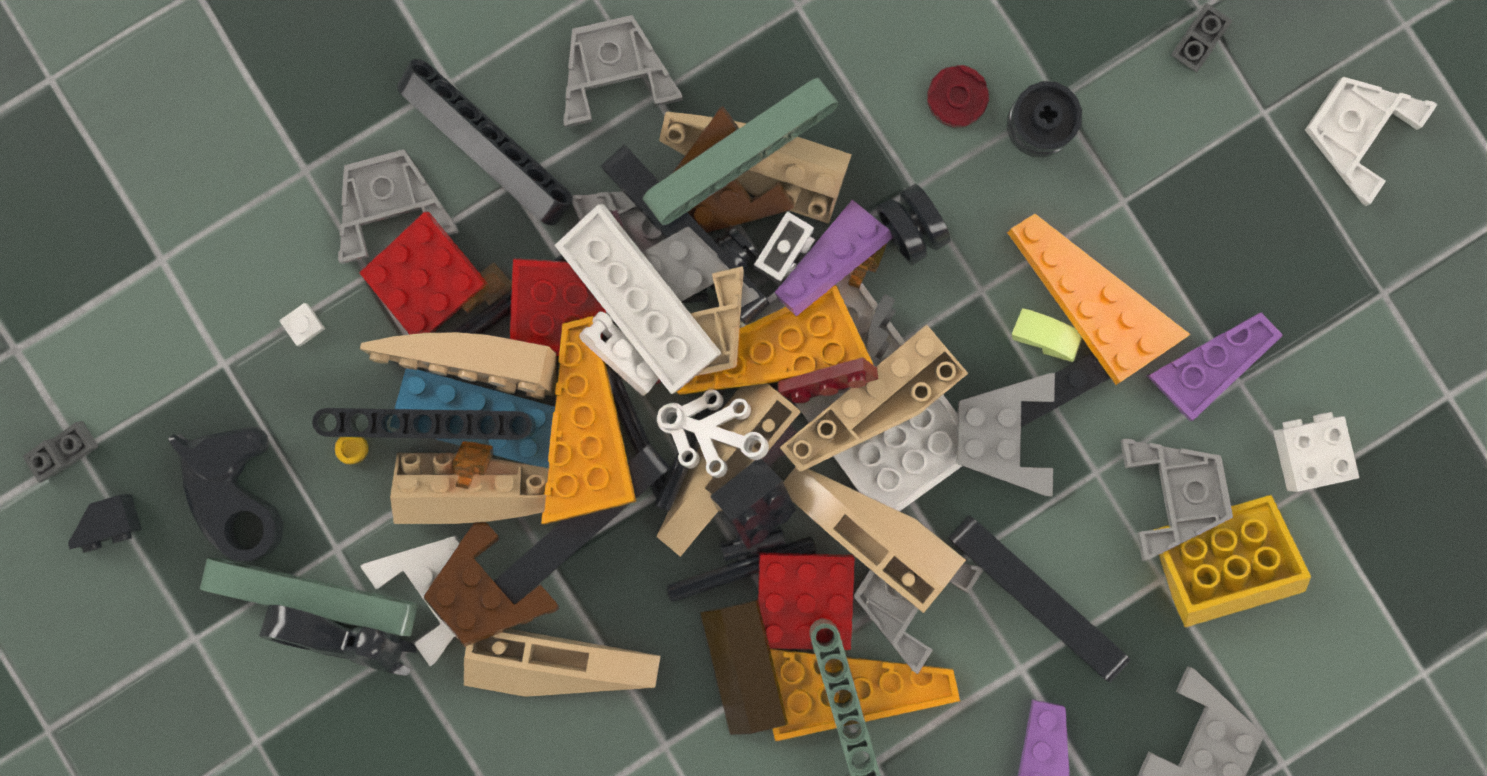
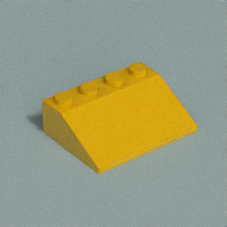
M1272 495L1231 506L1233 518L1159 554L1172 599L1184 627L1306 591L1311 575ZM1169 525L1157 529L1169 528Z

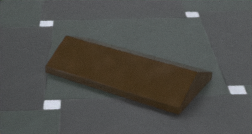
M758 600L700 612L730 735L753 734L787 725L786 712Z

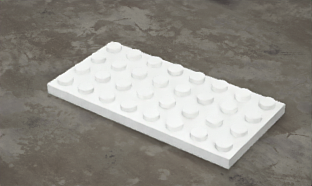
M851 271L836 286L865 345L868 328L878 304L855 272ZM773 293L766 298L770 304L748 324L786 306ZM740 320V328L746 326V324H744ZM891 322L887 326L882 323L879 326L889 333L885 341L890 343L881 359L877 357L873 359L874 366L879 365L905 343ZM850 387L838 390V393L835 395H820L810 398V401L806 403L795 404L806 420L811 422L848 391ZM942 395L919 415L833 457L858 492L901 511L962 467L957 464L958 414L945 396Z

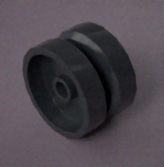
M1042 81L1030 85L1019 95L1007 115V132L1011 142L1019 151L1031 157H1048L1057 154L1076 136L1082 124V108L1077 96L1068 87L1058 82Z
M917 184L911 185L900 193L901 204L890 198L876 208L882 224L891 232L893 237L891 241L904 259L911 265L916 264L927 256L926 245L937 251L951 242L949 231L940 213L925 191Z

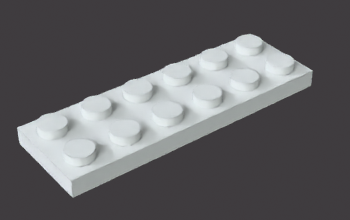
M598 204L554 245L671 394L679 391L722 354L604 204Z

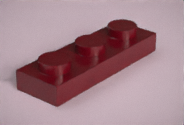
M862 357L778 381V390L781 395L793 403H806L810 401V398L820 395H835L838 393V390L849 387H864L867 385V382L878 380V369Z

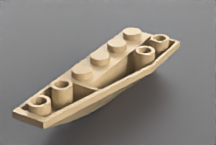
M666 112L659 141L685 155L713 117ZM734 121L739 128L746 124ZM796 137L737 177V180L746 191L755 196L779 182L795 203L794 208L790 211L829 224L852 154Z
M925 325L876 366L878 369V380L867 382V385L861 388H850L784 443L780 449L796 468L802 472L919 415L968 374L967 371L929 326Z
M458 332L394 336L363 342L360 346L362 351L370 355L369 360L377 363L388 364L390 360L398 362L399 366L417 370L420 367L438 375L450 374L469 381L496 385L497 390L514 394L516 389L526 391L527 396L537 399H544L545 395L556 397V353L548 346L490 335Z
M767 383L742 386L722 409L730 406L735 399L741 398L750 405V415L743 420L734 418L718 427L743 436L750 432H757L767 440L769 451L801 411ZM743 404L739 405L736 413H742L745 406ZM712 439L719 458L728 467L727 473L723 477L714 478L706 471L707 462L701 447H699L697 452L700 456V461L696 467L689 468L671 510L668 511L656 536L680 557L718 512L710 496L755 461L743 454L741 449ZM756 443L753 446V453L760 450L761 443ZM716 463L713 466V472L720 470L721 463Z
M397 453L390 496L394 524L475 523L542 513L545 510L546 495L544 494L549 468L465 453Z
M795 467L784 481L792 501L923 613L966 561V559L917 519L809 468L800 472Z
M508 628L500 634L466 646L464 686L525 697L655 688L661 656Z

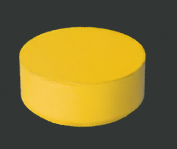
M340 437L335 444V454L343 463L357 464L366 458L368 443L364 437Z

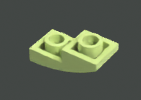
M1022 308L1011 334L1014 341L1042 348L1043 354L1071 362L1074 361L1082 341V337L1074 327Z

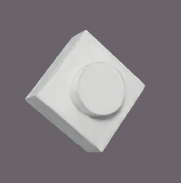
M303 303L279 320L294 343L299 347L325 330V327L307 303Z

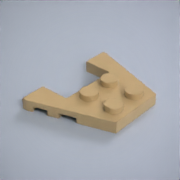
M743 266L712 273L719 307L690 313L722 353L696 376L737 366Z

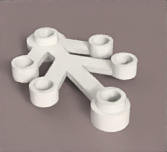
M710 389L702 397L684 406L677 403L664 405L658 412L657 423L662 431L672 434L679 451L678 460L686 468H694L700 461L698 452L690 448L684 430L695 433L707 462L706 471L714 478H721L727 473L728 467L719 458L712 439L741 449L743 454L752 460L763 458L768 452L769 445L767 440L757 432H750L743 436L718 427L734 418L743 420L750 415L751 407L744 399H735L730 406L700 421L690 418L706 408L718 410L723 405L722 395L718 391ZM716 395V402L709 404L710 397ZM743 404L745 406L744 411L737 414V407ZM677 415L676 422L670 424L671 417ZM756 443H761L760 450L753 453V446ZM689 453H693V459L686 463L685 457ZM716 463H721L720 470L713 472V466Z

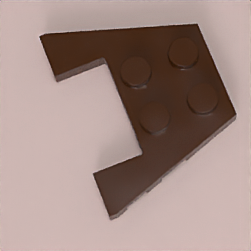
M724 106L718 109L712 120L704 128L672 173L739 129ZM736 178L687 212L708 233L729 227L730 225L734 226L790 211L794 208L795 203L779 182L752 199Z
M487 522L473 523L424 595V600L464 647L500 634L503 630L518 624L523 625L531 622L534 618L547 613L549 615L559 609V605L541 584L514 605L477 563L475 558L499 540L498 535Z

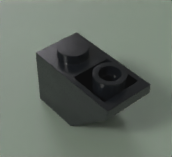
M121 494L90 503L68 542L69 550L82 548L83 553L102 548L101 542L112 539L113 544L132 539V532L142 530L132 494Z

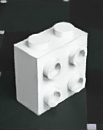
M1332 412L1314 415V422L1303 424L1302 419L1283 422L1282 429L1273 430L1287 491L1299 492L1359 478L1345 416L1333 417Z

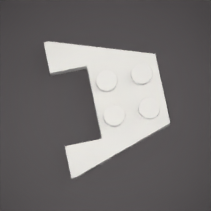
M1342 77L1337 81L1305 131L1360 202L1367 206L1372 203L1386 181L1359 162L1391 114H1394L1418 130L1423 127L1437 104L1428 100L1421 101L1411 98V95L1382 90V87Z
M453 536L374 560L360 567L376 589H379L404 571L424 599L425 593L460 544V540L457 536ZM428 605L440 622V625L414 644L429 666H432L441 657V654L452 642L455 635Z

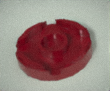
M956 65L942 69L932 79L927 91V104L932 115L940 123L952 128L966 127L975 123L984 114L989 102V93L984 77L975 69L965 65Z

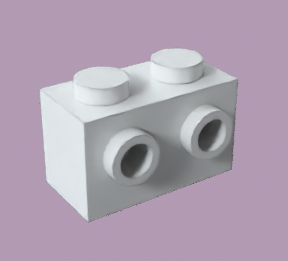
M787 211L755 262L754 270L781 285L783 280L797 266L794 262L799 254L806 255L814 243L815 239L811 237L814 227Z

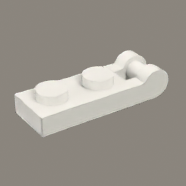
M598 312L592 320L593 324L591 327H585L580 333L581 341L644 396L657 382L658 376L625 334L613 324L612 318L604 312ZM601 333H603L608 338L606 342H603L601 340Z

